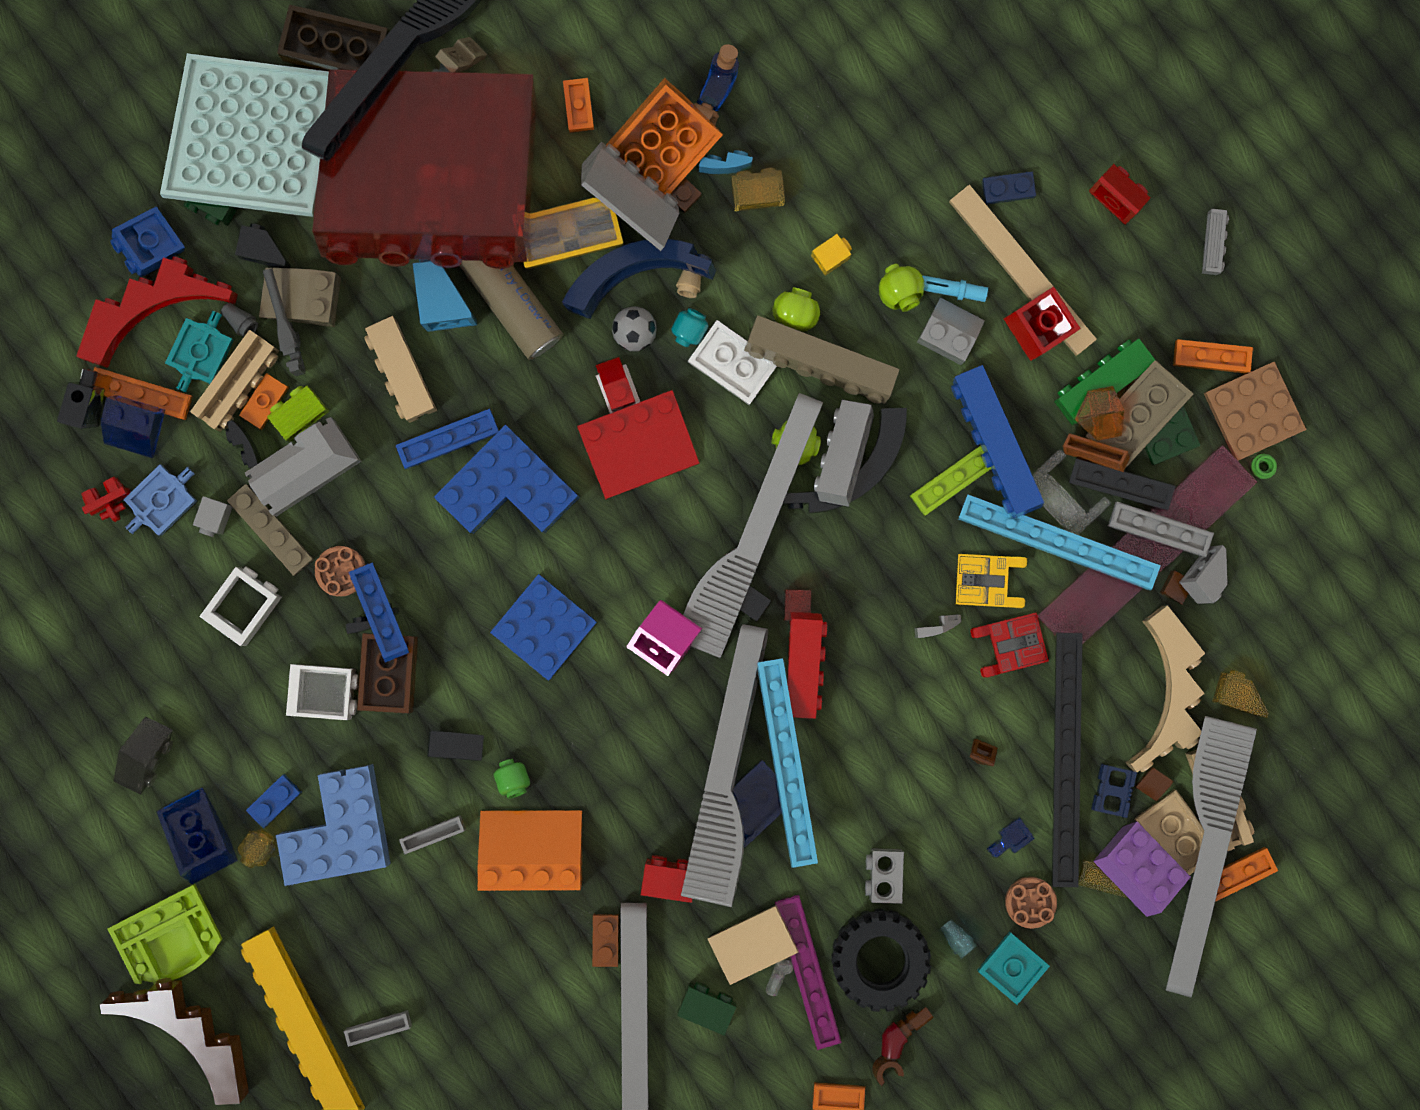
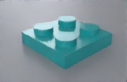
M1009 931L977 971L1018 1005L1050 966Z

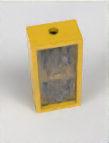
M596 197L512 218L526 269L624 245L616 214Z

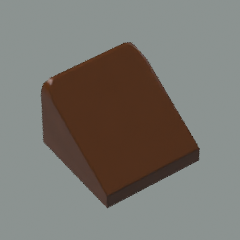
M1176 570L1171 571L1159 593L1183 605L1188 592L1179 582L1184 575Z
M1150 767L1145 771L1135 787L1157 802L1174 781L1155 768Z

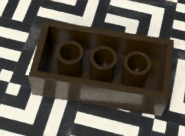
M289 4L277 54L286 63L321 71L336 72L337 75L351 78L388 35L389 30L386 27Z

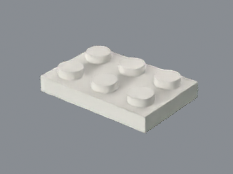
M717 320L692 354L688 363L750 406L777 366L770 360L764 358L757 359L750 356L749 352L744 351L747 341Z

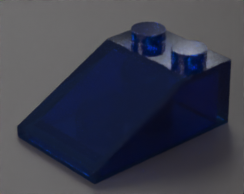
M203 788L156 811L179 874L192 885L238 861L231 841Z

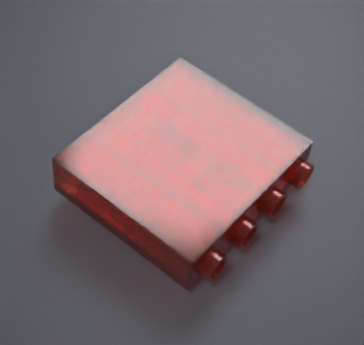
M329 70L325 109L357 70ZM398 71L329 161L322 159L319 161L312 232L321 257H326L327 260L338 265H352L357 262L358 258H378L383 264L396 267L407 265L410 259L431 260L433 264L445 268L457 267L462 263V260L483 261L486 266L495 269L509 268L513 266L514 262H527L537 107L533 74Z

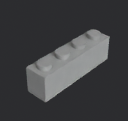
M842 400L840 409L836 408L833 418L835 423L834 430L829 432L827 438L829 448L827 454L824 453L821 459V476L816 477L814 491H817L820 501L850 506L874 418L872 405Z

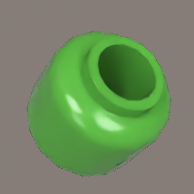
M513 759L499 763L500 768L494 772V779L499 793L507 796L508 799L525 794L527 792L526 789L530 785L525 765L520 762L514 763Z

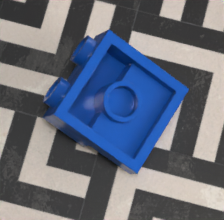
M157 207L112 229L113 239L110 240L112 247L118 254L120 252L124 254L127 258L125 260L126 267L130 273H137L139 277H143L160 268L163 258L170 259L185 249Z

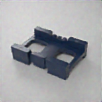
M1101 764L1098 779L1101 780L1098 784V795L1093 797L1091 810L1127 818L1130 807L1128 801L1131 800L1129 796H1132L1130 792L1133 789L1131 787H1134L1137 772ZM1115 770L1126 774L1123 787L1109 784L1111 771ZM1107 795L1120 798L1121 802L1117 812L1103 808Z

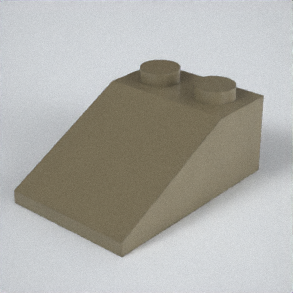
M272 268L289 322L335 327L341 277L336 272ZM264 278L259 317L277 320Z

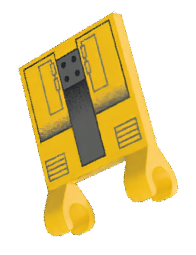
M958 554L956 604L1023 608L1025 606L1024 598L1007 597L1009 567L1025 568L1027 566V558Z

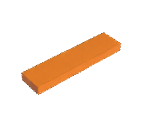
M94 367V371L98 372L95 386L104 388V396L186 420L193 396Z

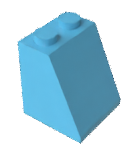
M427 257L419 259V263H413L420 324L427 332L477 325L476 318L438 260L434 261V258Z

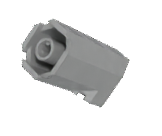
M331 417L325 419L328 424L324 426L321 422L315 423L294 438L297 442L296 444L290 442L287 446L245 472L246 477L251 478L248 480L249 485L264 506L270 504L272 507L269 510L272 516L277 517L362 462L335 419Z

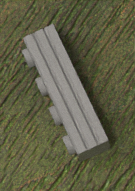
M1211 209L1208 211L1202 274L1219 275L1224 270L1225 263L1222 262L1223 256L1226 253L1224 240L1227 239V231L1225 229L1229 221L1227 210Z
M461 815L405 836L399 839L404 854L464 832L466 828Z
M407 1010L348 1027L344 1030V1034L349 1047L408 1030L412 1027V1023Z

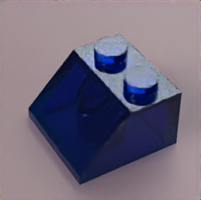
M119 395L107 397L101 418L104 444L154 458L165 409Z

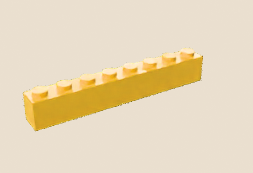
M273 926L241 944L243 947L241 949L243 958L247 963H251L254 969L253 977L259 986L262 985L266 993L264 995L265 1001L269 1008L274 1009L277 1015L276 1023L281 1031H285L289 1039L287 1040L288 1047L292 1054L297 1055L300 1061L299 1069L304 1077H308L312 1085L310 1086L311 1093L316 1100L320 1101L323 1107L322 1110H364L365 1106L275 927Z

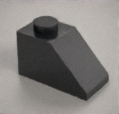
M253 223L250 224V227L241 226L235 252L238 258L273 267L290 269V263L264 226Z

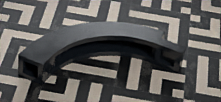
M885 408L879 411L877 440L871 455L859 470L851 502L857 500L875 486L894 462L905 433L907 408ZM817 492L787 493L783 501V505H788V509H803V504H808V514L827 512L843 506L820 501Z

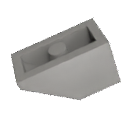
M1223 545L1210 546L1207 557L1199 556L1179 582L1197 604L1216 602L1227 586L1226 548Z

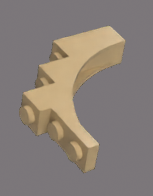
M1168 605L1159 607L1142 621L1152 634L1159 648L1165 670L1166 693L1163 712L1152 738L1145 748L1126 762L1128 767L1134 772L1148 770L1154 764L1152 760L1159 755L1163 757L1173 750V744L1181 749L1192 748L1199 742L1198 737L1201 735L1200 728L1189 716L1185 708L1189 710L1195 707L1201 701L1199 697L1204 692L1186 669L1191 670L1202 662L1200 658L1205 652Z

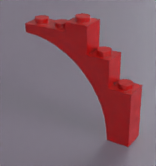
M175 256L172 257V260L163 258L155 283L139 277L138 281L129 278L121 305L120 302L105 298L104 302L95 300L76 357L108 368L116 349L125 336L152 313L169 305L190 300L209 299L235 304L238 294L231 290L232 286L217 281V284L214 285L207 283L208 278L193 274L194 270L187 265L188 261Z

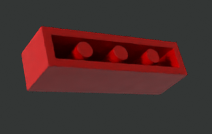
M791 612L787 685L792 714L795 718L816 719V710H821L822 695H818V686H823L824 671H819L820 662L825 661V647L821 646V638L827 635V622H823L822 614Z

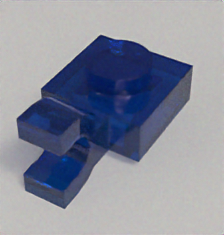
M1017 817L998 832L1002 839L986 849L995 858L999 857L1007 849H1010L1015 854L1035 838L1021 818Z

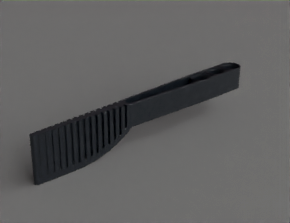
M417 0V3L414 2L413 8H409V12L405 13V17L403 16L401 21L393 27L307 131L302 140V149L324 161H329L361 122L418 45L436 39L455 28L473 12L481 0Z

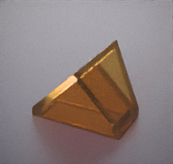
M1114 387L1088 390L1074 419L1096 441L1122 436L1124 408Z

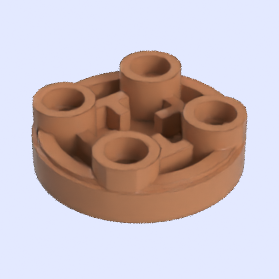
M335 546L324 551L316 560L315 577L318 585L329 595L349 596L356 592L349 572L366 564L363 557L354 549L345 546Z
M1023 877L1009 887L1005 897V906L1008 915L1016 924L1033 929L1042 927L1053 920L1057 908V898L1052 887L1044 880L1037 877Z

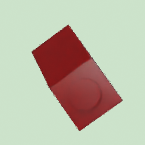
M619 357L596 365L612 412L636 404Z

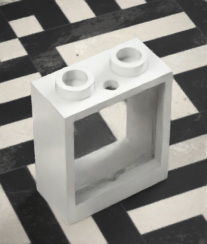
M290 664L286 715L337 720L352 719V715H355L357 710V700H353L354 690H357L359 686V675L356 674V669Z

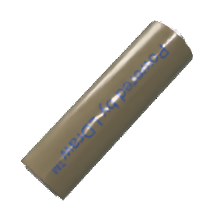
M475 213L463 216L462 236H458L454 232L455 229H458L460 216L447 224L448 228L440 235L441 242L446 248L465 243L486 230ZM489 233L465 248L449 252L528 360L542 355L563 337L561 330Z

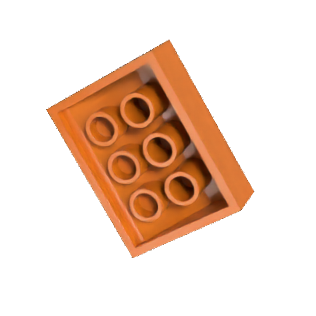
M664 78L606 146L608 144L614 146L620 152L619 157L625 162L628 160L633 162L640 169L638 173L645 179L647 177L652 178L659 185L658 189L665 195L666 193L670 194L723 134L683 93Z
M481 810L478 849V891L581 890L582 810Z

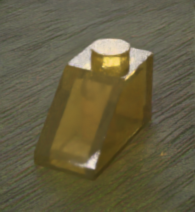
M1230 670V673H1221L1212 702L1259 717H1268L1269 713L1252 681L1244 679V673Z

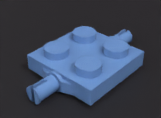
M159 465L124 499L136 516L125 528L131 534H134L144 524L149 526L158 536H162L197 502L184 485L195 473L189 467H186L176 477L163 465Z

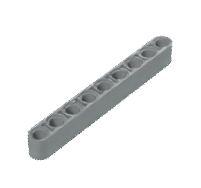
M621 903L622 1110H648L647 903Z

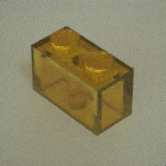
M765 168L761 170V173L751 174V171H739L736 173V176H731L734 211L784 206L785 195L782 170L776 171L775 168Z

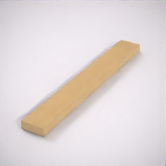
M970 185L949 201L1030 301L1053 287ZM1060 295L1081 328L1064 340L1069 349L1077 356L1097 339Z

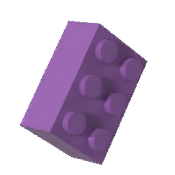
M1138 822L1123 826L1093 861L1146 917L1162 913L1190 879L1188 873Z

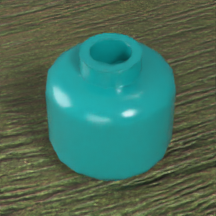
M688 308L687 311H680L671 329L672 333L677 337L675 341L685 347H689L690 344H700L708 329V323L705 320L706 316L692 308Z

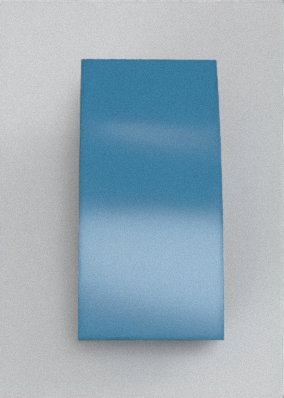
M735 150L733 153L728 152L726 162L721 161L722 158L718 156L707 155V158L703 157L700 160L699 172L730 174L751 168L753 157H749L748 153Z

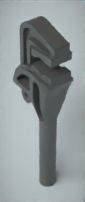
M273 269L263 270L277 319L280 351L283 352V356L290 355L291 360L286 362V366L289 367L290 373L294 376L305 374V366L300 352L301 341L299 332H295L292 323L286 317Z

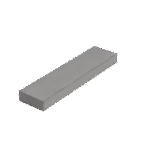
M1115 502L1108 524L1109 527L1201 557H1207L1214 535L1213 532L1120 502Z

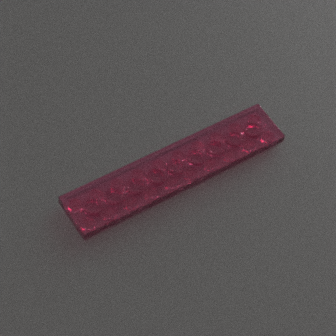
M1222 445L1175 487L1169 510L1154 507L1150 512L1206 530L1249 491L1257 481ZM1126 533L1112 546L1114 549L1160 565L1158 574L1183 552V550L1130 533ZM1088 568L1043 609L1037 617L1055 637L1056 632L1083 633V644L1143 588Z

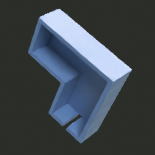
M373 764L318 775L326 824L285 831L276 835L285 886L380 869L390 865Z

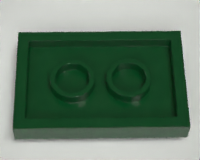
M1184 406L1145 447L1152 466L1201 446Z

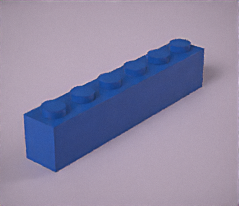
M983 365L955 376L953 380L954 385L951 386L953 395L956 400L960 399L964 407L961 408L962 415L965 421L970 422L974 429L971 431L976 445L980 444L984 453L981 454L986 468L991 467L994 474L992 482L997 491L1001 490L1003 494L1002 504L1006 513H1011L1013 519L1041 508L1044 500Z

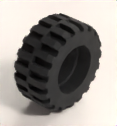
M875 909L874 912L867 910L861 912V915L856 918L853 916L848 920L849 923L845 927L842 926L839 930V936L834 940L833 954H831L833 971L840 988L858 1006L862 1008L869 1007L871 1011L879 1012L880 1009H886L889 1012L894 1011V1007L901 1006L903 1008L909 1005L907 1001L911 998L915 1000L920 995L919 990L921 987L925 988L928 982L926 979L927 974L931 972V954L924 936L910 919L892 910L889 912L883 909ZM879 936H886L897 941L905 955V964L900 974L885 983H874L867 980L860 973L857 965V956L860 948L868 940Z

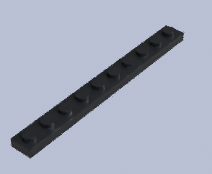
M1056 632L1052 887H1078L1083 633Z

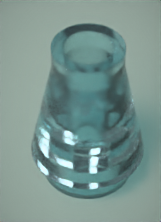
M952 919L940 928L955 955L958 954L960 958H963L977 946L973 942L974 938L956 925Z

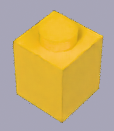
M836 234L815 248L811 256L826 276L850 259L852 248L844 237L841 239Z

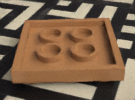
M1275 362L1204 393L1235 462L1306 430Z

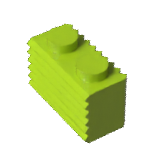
M299 386L290 393L291 398L285 403L280 401L270 409L271 414L267 416L288 442L293 441L298 434L312 426L329 412L309 386L304 388Z

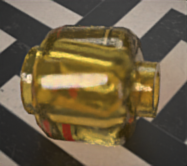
M262 829L249 831L237 848L241 856L240 861L249 868L265 866L276 851L275 838Z

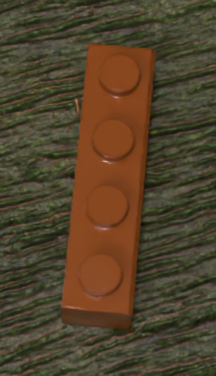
M1070 433L1063 445L1064 453L1121 472H1124L1130 459L1128 451Z

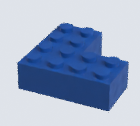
M504 425L434 498L472 534L508 499L545 534L579 499V496L518 436Z

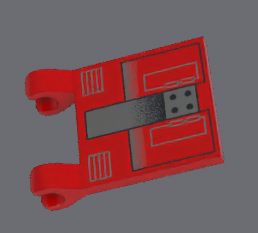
M1037 613L970 630L972 638L990 635L997 664L982 667L980 669L982 677H991L1049 662Z

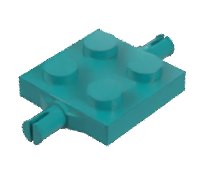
M212 310L207 324L197 323L188 318L185 319L165 364L176 368L183 374L176 387L177 389L187 392L192 379L202 380L210 384L220 371L234 342V339L221 334L216 329L222 314Z

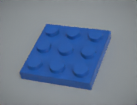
M538 574L490 633L549 681L597 622Z

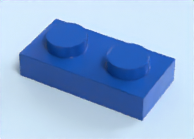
M284 774L246 811L264 829L302 792Z

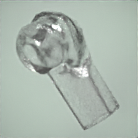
M784 959L775 963L766 987V992L770 996L778 994L785 974L792 972L793 964L790 960Z

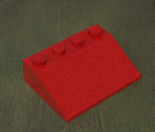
M672 390L577 426L605 499L700 464Z

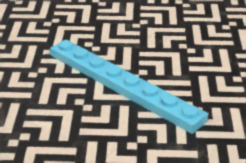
M967 495L958 519L1150 591L1160 569L1158 564L1028 516L1022 515L1013 519L1011 513L1007 514L1003 507L971 495Z
M783 658L758 662L757 669L791 867L817 864L818 860Z

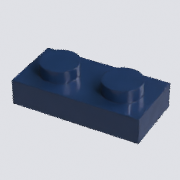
M1033 171L982 179L986 205L1033 199L1036 197Z

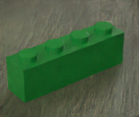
M1130 339L1117 348L1119 350L1117 355L1112 358L1108 354L1097 363L1099 365L1097 370L1092 373L1088 369L1077 378L1079 380L1077 385L1072 388L1068 384L1057 393L1059 398L1054 402L1071 425L1079 422L1143 374L1155 361L1140 339L1133 343Z

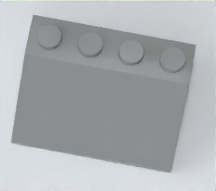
M601 142L582 164L581 185L661 251L665 247L679 215L678 201L669 193L664 195L658 189L659 185L652 178L647 177L645 179L638 173L640 169L630 160L625 162L619 157L620 152L611 144L606 146Z

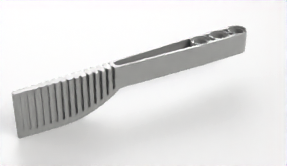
M801 393L798 394L738 547L720 558L706 572L694 589L683 615L702 628L691 647L721 658L823 402Z
M742 624L704 789L705 793L703 794L702 806L698 816L697 828L681 893L683 897L728 907L733 906L744 855V827L741 812L733 794V788L759 680L757 663L763 662L768 639V629Z
M1207 716L1204 719L1195 756L1192 781L1195 807L1204 829V835L1166 986V991L1187 997H1192L1257 731L1256 728Z

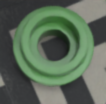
M1269 454L1257 455L1251 462L1252 473L1260 479L1272 477L1277 470V463ZM1261 462L1267 465L1265 471H1262L1259 467Z

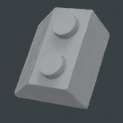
M940 297L917 343L962 365L969 355L985 320Z

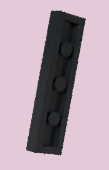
M1080 458L1075 460L1069 483L1165 510H1169L1176 485L1127 471L1121 472Z

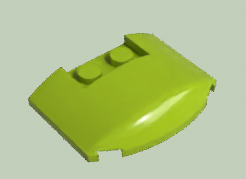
M195 884L108 928L135 984H142V981L154 982L153 984H155L159 979L171 978V980H175L185 976L202 965L222 941V937Z

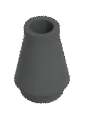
M231 302L224 305L221 309V314L226 318L238 336L244 337L249 330L254 333L256 332L259 324L255 316L234 306Z

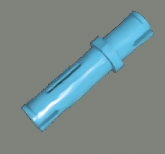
M922 275L925 282L924 291L955 296L957 300L966 298L982 302L986 301L988 287L968 284L964 280L957 282Z

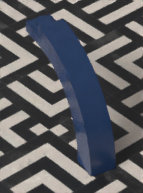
M668 239L665 247L660 251L648 240L638 241L619 247L591 264L573 283L562 303L569 312L591 319L601 300L612 288L624 279L639 272L656 268H675L713 280L717 270L708 256L697 253L693 244Z

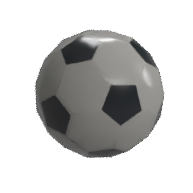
M635 306L624 308L613 320V338L621 348L628 351L643 350L650 346L656 337V321L650 312L644 308Z

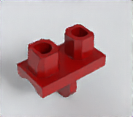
M112 477L103 482L108 492L107 495L100 497L96 488H91L81 493L85 506L82 507L84 514L93 516L106 509V511L99 514L101 519L105 520L110 517L114 522L121 520L119 512L126 509L123 502L116 506L115 504L124 500L131 493V490L124 487L117 477Z

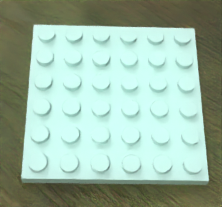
M187 53L160 191L162 198L314 217L323 160L302 149V140L307 131L334 99L338 80L337 73Z

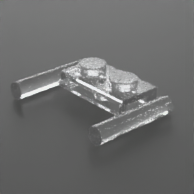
M1059 449L1032 476L1044 500L1043 506L1068 532L1079 535L1111 505V502L1106 497H1103L1090 511L1085 513V510L1067 491L1048 474L1066 457L1064 452Z

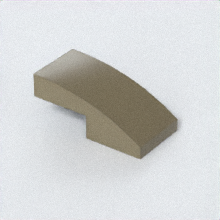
M471 37L458 39L453 47L441 49L435 57L452 74H457L483 60L487 54Z

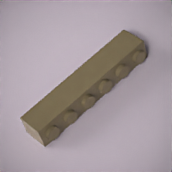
M758 315L744 348V351L749 352V355L754 358L770 360L778 367L794 369L801 376L815 377L820 379L825 385L839 386L844 388V391L849 394H860L877 404H885L890 398L899 372L898 368Z

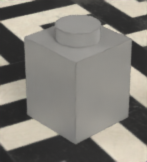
M203 496L193 525L200 527L199 533L214 537L215 533L223 535L233 507Z

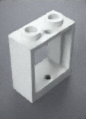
M247 566L244 569L240 567L234 568L199 616L239 646L248 645L282 598L277 594L278 588L268 581H265L263 584L256 579L258 574ZM239 578L268 598L244 632L216 612V609Z

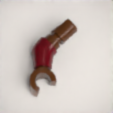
M926 1007L917 1014L911 1011L906 1015L907 1019L904 1021L900 1019L896 1023L893 1021L882 1034V1056L877 1058L872 1067L873 1075L881 1086L885 1083L883 1072L889 1067H893L898 1076H904L903 1069L897 1059L901 1057L903 1047L908 1042L907 1038L912 1035L911 1031L914 1029L918 1031L934 1018Z

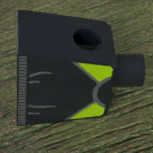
M82 368L80 381L68 383L57 422L81 429L98 427L105 390L103 387L95 386L97 371Z

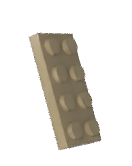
M1155 360L1086 437L1090 440L1128 451L1130 458L1128 466L1194 393Z

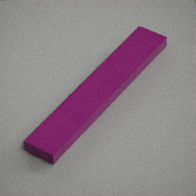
M798 894L777 900L775 905H777L799 950L798 953L790 957L817 1050L840 1044L842 1042L800 896Z

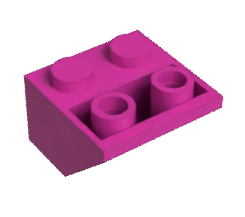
M660 600L640 625L627 648L669 676L678 667L702 628Z

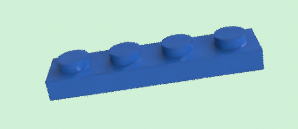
M491 409L397 444L396 448L404 469H409L494 436L499 432Z
M373 563L350 571L349 575L384 661L388 662L409 653Z

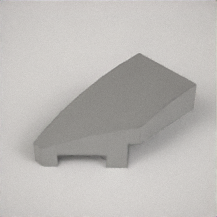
M961 615L939 616L940 626L915 628V638L930 637L944 633L961 623Z

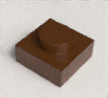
M686 178L670 193L678 201L677 205L683 213H686L702 196V193Z

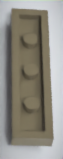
M248 484L241 487L227 500L293 576H296L314 560L276 516L270 514L268 506H264Z

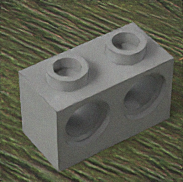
M871 848V855H866V870H870V880L865 881V895L869 896L872 903H902L904 852L901 849ZM884 856L891 859L890 866L887 869H880L878 867V860ZM882 882H887L890 884L889 892L884 895L877 893V886Z

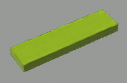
M981 446L910 495L924 516L991 469V467L986 468L981 454L984 452Z

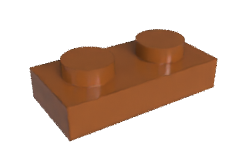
M593 914L592 967H618L619 914Z

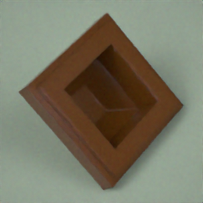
M974 738L970 758L977 764L994 766L998 748Z

